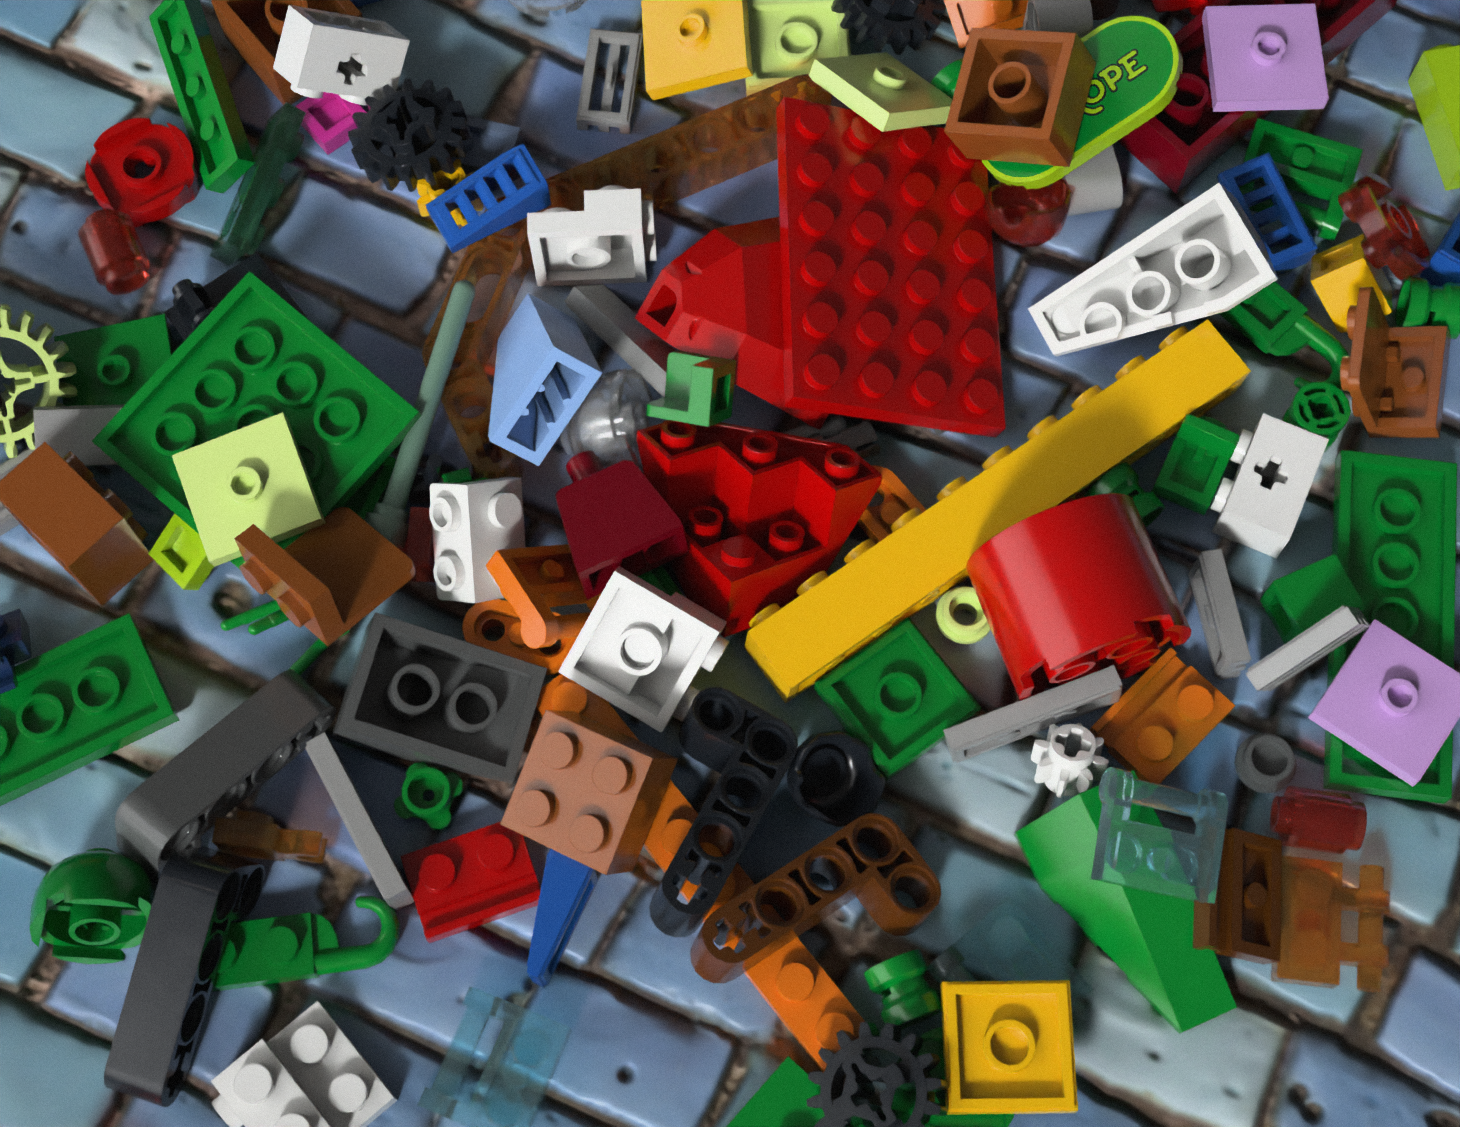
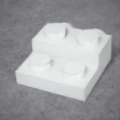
M609 185L599 190H584V211H571L566 208L555 207L546 209L543 212L527 213V234L537 286L647 282L646 261H657L653 200H642L641 188L627 189L619 185Z
M619 566L613 572L558 672L662 733L672 717L681 722L684 721L694 698L700 692L691 686L700 668L702 667L712 672L721 658L729 641L719 635L727 622L679 593L675 592L672 596H669Z
M316 1001L268 1042L261 1039L211 1080L220 1093L211 1103L229 1127H241L243 1125L245 1127H367L397 1101L393 1093L319 1001Z

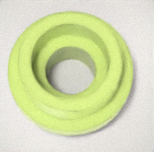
M955 587L947 591L939 600L935 614L936 623L941 633L949 640L959 644H972L982 640L990 632L991 629L973 587ZM960 609L969 610L974 615L975 621L969 625L960 624L956 621L954 613Z

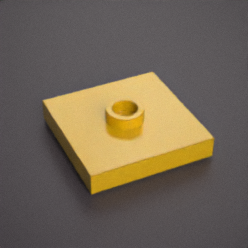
M747 0L641 1L646 92L653 101L753 76Z
M1070 980L952 981L941 983L944 1077L949 1083V1088L945 1089L946 1108H948L947 1115L1076 1113L1078 1111Z

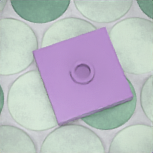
M1315 3L1205 7L1202 15L1213 112L1325 108L1329 96Z
M1374 619L1308 718L1413 787L1421 780L1460 718V673Z

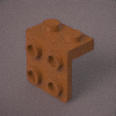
M1360 287L1357 305L1349 306L1347 312V333L1349 339L1352 340L1351 356H1344L1340 366L1341 387L1343 391L1350 392L1354 416L1361 417L1369 438H1440L1451 340L1448 327H1389L1374 287Z
M339 507L324 518L325 524L308 530L285 549H282L256 525H251L234 538L245 561L239 566L241 573L258 593L262 595L268 593L276 600L283 613L293 624L299 628L304 625L327 646L331 645L404 586L416 573L411 558L347 507Z

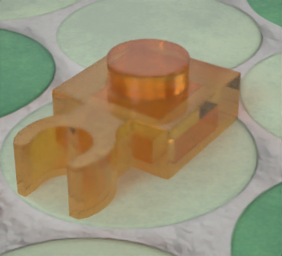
M238 812L236 820L216 817L211 842L224 853L233 856L284 862L285 858L309 863H324L328 839L322 838V832L281 829L277 824H273V817L257 812Z

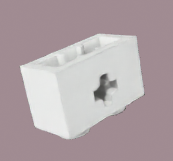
M289 5L273 69L291 83V90L300 95L319 99L323 98L324 92L339 94L346 101L367 105L364 99L368 96L378 100L385 97L383 86L387 84L396 92L410 40L385 21Z
M1263 413L1253 432L1242 429L1239 435V442L1229 459L1239 464L1233 480L1225 477L1222 478L1210 506L1211 510L1219 512L1212 532L1277 559L1292 536L1329 439ZM1262 480L1269 482L1267 488L1260 486Z

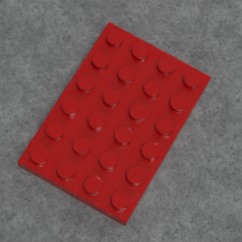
M784 96L776 108L785 407L996 438L1006 429L987 168L979 159H967L944 132L945 128L930 125L882 132L851 109Z

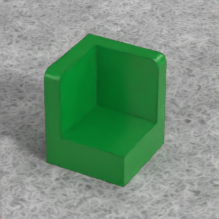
M684 351L669 353L665 397L647 403L646 415L706 427L732 417L736 360Z
M1336 554L1274 580L1260 599L1262 606L1284 644L1343 605L1360 608L1363 604L1361 596Z

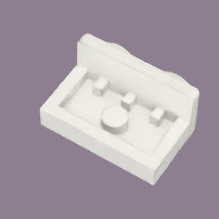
M502 477L464 483H432L429 487L431 504L429 516L433 533L435 562L433 573L437 597L440 600L479 603L504 598L500 587L485 565L497 550L526 547L521 478Z

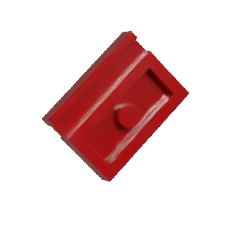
M500 821L400 856L428 943L538 906L541 888L523 835L500 825Z

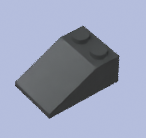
M375 613L366 627L331 738L396 758L423 762L427 765L513 783L547 668Z

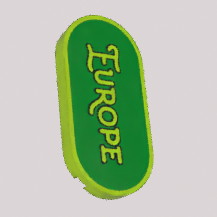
M1123 16L1100 25L1081 38L1096 65L1070 167L981 160L982 163L999 182L1005 185L1024 186L1025 189L1046 187L1060 180L1159 114L1172 101L1178 89L1176 83L1180 72L1182 74L1183 70L1182 53L1170 31L1158 21L1148 17Z

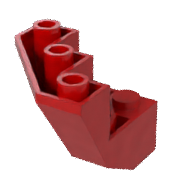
M779 217L715 228L661 270L634 319L680 351L736 360L734 384L820 430L830 413L785 407Z
M666 420L663 423L637 430V444L644 475L677 514L684 527L689 553L669 563L687 599L727 622L721 632L724 638L751 628L748 624L750 620L767 606L777 603L780 608H783L799 597L796 591L806 580L820 571L824 570L827 572L882 481V474L844 444L723 422L706 427Z

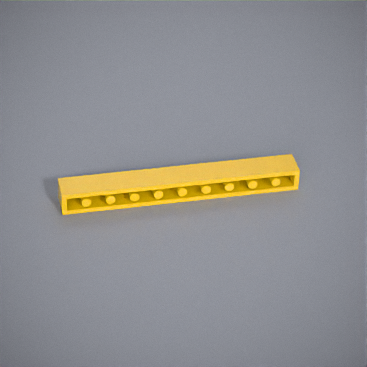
M1208 319L1191 331L1186 326H1181L1159 344L1158 348L1161 351L1146 361L1142 355H1139L1125 364L1116 373V382L1104 390L1099 385H1094L1082 393L1072 403L1073 411L1058 420L1054 415H1050L1027 434L1029 441L1014 451L1009 445L996 451L982 464L984 469L982 473L970 481H967L964 476L953 480L937 494L936 498L939 502L922 513L918 507H915L903 514L891 525L892 534L877 544L872 539H867L857 545L844 557L845 566L830 576L823 570L810 577L797 589L796 592L799 597L780 608L777 603H773L764 608L748 623L752 629L747 632L744 645L745 650L786 704L907 617H912L969 577L966 571L967 561L985 542L1008 527L1034 514L1083 498L1088 489L1108 471L1124 462L1132 465L1177 434L1186 414L1199 418L1236 393L1251 370Z

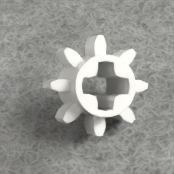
M1081 723L1065 724L1060 727L1051 724L1047 740H1035L1031 760L1038 764L1035 782L1045 783L1048 789L1056 793V797L1061 798L1062 796H1074L1091 789L1093 780L1104 781L1109 762L1104 757H1101L1104 739L1102 737L1095 738Z

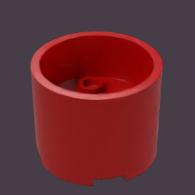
M1108 493L1088 496L1034 514L1008 527L985 542L972 554L966 564V571L1020 701L1112 665H1115L1120 679H1126L1156 664L1155 656L1160 653L1159 648L1170 640L1174 646L1184 644L1192 633L1135 502L1130 496L1125 494Z

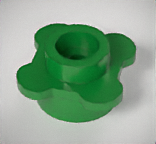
M423 762L411 765L406 771L407 778L402 786V795L397 797L394 802L395 812L404 820L414 817L427 821L430 828L434 830L447 827L452 820L450 808L453 800L463 791L461 778L454 772L444 775L441 771L430 768ZM425 792H434V798L431 801H425L423 799Z

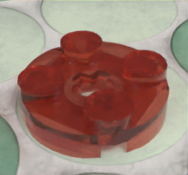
M1370 172L1351 184L1348 190L1338 196V202L1346 216L1353 223H1359L1367 237L1361 241V247L1370 263L1378 270L1388 265L1392 273L1399 280L1408 279L1409 276H1415L1430 267L1431 263L1424 260V258L1430 255L1429 247L1417 222L1403 203L1396 207L1392 202L1388 201L1384 196L1393 191V189L1380 176Z

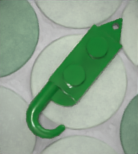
M1274 281L1229 311L1218 313L1265 354L1269 352L1275 356H1287L1309 345L1326 359L1331 366L1329 378L1322 382L1342 389L1340 366L1342 358L1349 356L1348 351L1338 339L1307 314L1308 308L1277 282ZM1297 377L1294 380V385L1298 389L1311 383L1302 377Z
M357 897L355 900L356 906L375 912L381 920L382 927L379 936L371 943L340 947L338 935L333 925L322 915L311 912L231 923L211 992L319 978V975L367 969L380 964L393 953L399 940L400 923L396 911L385 900L378 897Z

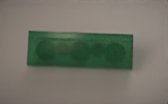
M286 102L267 120L253 153L255 164L243 176L210 253L211 257L230 266L245 253L252 255L260 245L266 231V226L260 224L266 207L269 209L273 208L285 186L286 181L279 177L285 161L291 163L304 141L305 135L298 132L306 114L304 111Z

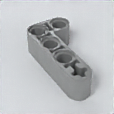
M1028 0L1022 30L1077 33L1081 39L1093 31V15L1090 0ZM1113 144L1060 180L1054 182L1059 205L1064 216L1121 207L1123 185Z

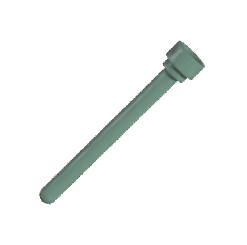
M468 280L458 281L452 289L414 408L419 411L421 417L402 441L383 502L376 503L373 513L367 512L364 521L397 548L404 549L411 526L406 524L409 513L404 510L475 297V287Z

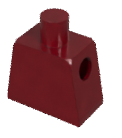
M588 450L576 454L567 462L566 470L573 483L559 489L555 497L575 568L587 600L603 592L613 572L619 566L638 577L689 553L684 527L680 518L633 461L622 460L605 468L598 454L595 451Z

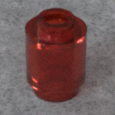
M102 209L90 214L79 229L78 237L97 282L105 286L107 291L113 295L128 294L142 288L150 279L148 273L150 261L130 215L124 212H116L113 209Z
M1290 785L1285 790L1283 797L1275 796L1273 799L1269 820L1271 832L1278 833L1279 840H1282V846L1342 855L1346 849L1358 851L1363 844L1367 826L1366 806L1363 802L1352 801L1349 794Z

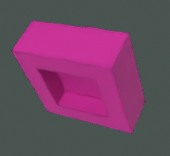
M324 92L323 98L307 97L292 108L296 120L327 155L350 140L348 131L357 128L352 118L355 112L367 113L359 104L346 101L339 94Z

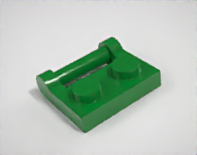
M1257 118L1242 163L1269 152L1287 189L1327 200L1326 210L1301 202H1294L1307 228L1318 231L1317 237L1334 241L1345 213L1363 149ZM1255 180L1239 187L1242 195L1256 190L1253 188ZM1270 198L1249 207V209L1254 212H1260L1274 206Z

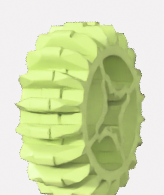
M0 304V337L15 339L26 344L37 353L41 361V365L30 367L26 363L10 364L2 359L0 351V371L5 378H11L10 385L3 383L6 390L0 393L2 407L0 408V443H3L8 458H15L18 454L15 444L16 440L24 438L27 446L31 450H35L33 408L26 415L14 421L13 403L16 397L23 391L35 388V384L44 382L41 395L34 407L65 406L63 403L58 402L57 398L75 397L77 395V388L72 384L59 382V379L75 374L76 366L72 362L55 363V360L64 356L69 351V348L64 341H57L45 346L54 333V328L50 324L44 323L31 333L30 329L34 323V314L32 312L24 310L19 315L16 323L13 324L10 323L12 316L10 306L8 304Z

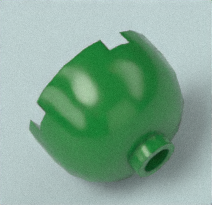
M93 848L71 855L53 865L35 891L29 925L31 940L38 947L40 938L52 944V956L63 961L82 964H107L125 960V953L121 949L132 948L141 944L157 886L140 863L110 849Z

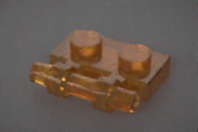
M1282 855L1280 962L1272 963L1271 981L1334 989L1339 986L1340 965L1357 967V990L1364 992L1382 991V968L1389 967V947L1383 945L1384 913L1390 912V892L1384 890V867L1378 865L1359 866V888L1342 887L1343 863ZM1341 910L1358 912L1357 943L1341 942Z

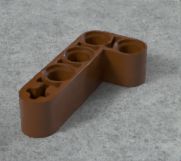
M868 813L858 817L714 911L705 920L690 950L691 963L695 972L703 979L712 983H727L736 979L856 897L881 929L894 936H907L914 933L939 904L941 897L940 882L895 822L882 814ZM857 842L871 845L877 851L879 858L866 856L860 850ZM810 873H819L825 876L831 882L833 890L819 888L813 883ZM895 891L909 894L916 903L917 908L904 906L898 900ZM769 904L777 907L782 911L786 922L769 920L764 915L761 905ZM739 930H741L743 936L734 950L729 946L719 950L715 946L714 942L719 946L726 944L735 938Z

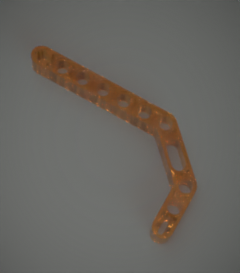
M809 74L795 76L545 179L549 187L551 206L538 212L555 207L568 208L571 211H584V190H599L609 185H619L627 189L641 188L642 200H653L654 210L777 160L776 108L784 96L831 105L832 95L812 81ZM761 127L767 130L763 132H754L750 129ZM707 147L718 149L711 153L701 151V149ZM659 167L670 169L664 173H654L651 171ZM503 196V197H500V198H498V199H496V200H497V202L499 203V202H501L502 200H504L506 197ZM527 217L468 246L423 346L422 357L425 368H427L455 283L460 280H468L476 287L478 281L485 275L496 274L501 276L482 318L474 322H466L454 358V360H460L463 363L458 368L450 370L439 403L474 480L486 476L488 479L502 477L522 478L524 468L521 457L494 443V449L501 461L493 464L492 460L486 456L484 444L490 442L488 433L493 388L484 369L533 261L527 234ZM514 228L520 230L515 235H500V233L507 229ZM476 405L486 408L477 417L466 418L461 416V413L471 406Z

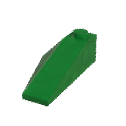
M1134 770L1077 794L1015 832L1014 836L1040 889L1055 905L1058 903L1083 929L1082 933L1096 947L1099 945L1124 971L1127 980L1179 1034L1237 1008L1214 950H1198L1193 948L1194 901L1165 830Z

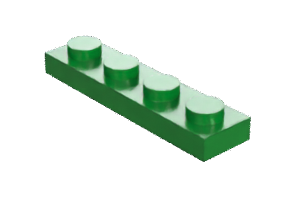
M164 0L149 16V20L191 146L195 152L206 190L224 194L255 164V160L200 0Z

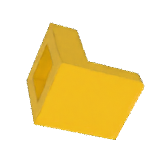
M1364 233L1313 255L1311 258L1310 281L1338 332H1347L1348 308L1351 305H1357L1360 287H1374L1384 315L1393 312L1392 287Z

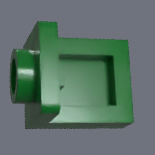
M1186 414L1151 492L1204 516L1229 459L1239 442L1240 436L1229 431L1226 425L1214 418H1198L1191 414Z

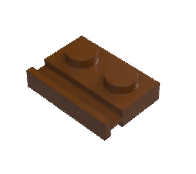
M1213 822L1196 826L1194 949L1214 950L1215 954L1263 965L1280 962L1282 840L1236 828H1220L1219 824Z

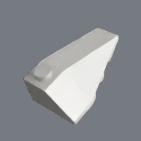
M1218 183L1028 308L1053 355L1061 356L1229 311L1278 280V276L1263 241L1240 203L1225 187Z

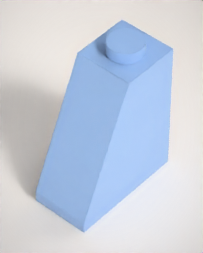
M527 293L498 337L488 437L490 442L539 466L601 376L602 371L575 319L530 293Z

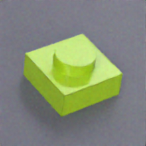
M174 513L148 554L183 590H199L214 566L208 561L200 535Z

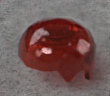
M1063 178L1054 182L1051 186L1038 189H1025L1024 186H1008L1001 182L990 187L983 208L984 218L992 231L1001 239L1022 247H1038L1060 234L1069 214L1073 192Z

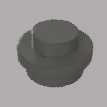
M1258 733L1245 739L1238 747L1234 759L1235 770L1239 779L1248 788L1259 793H1274L1286 787L1293 779L1297 766L1296 757L1291 746L1279 736L1270 733Z

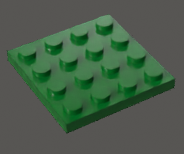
M249 271L95 436L92 442L199 534L172 455L283 412L289 420L323 517L325 518L335 509L343 507L404 440L407 433L421 417V414ZM305 532L279 541L277 544L282 549H285ZM243 556L231 560L238 568L245 562Z

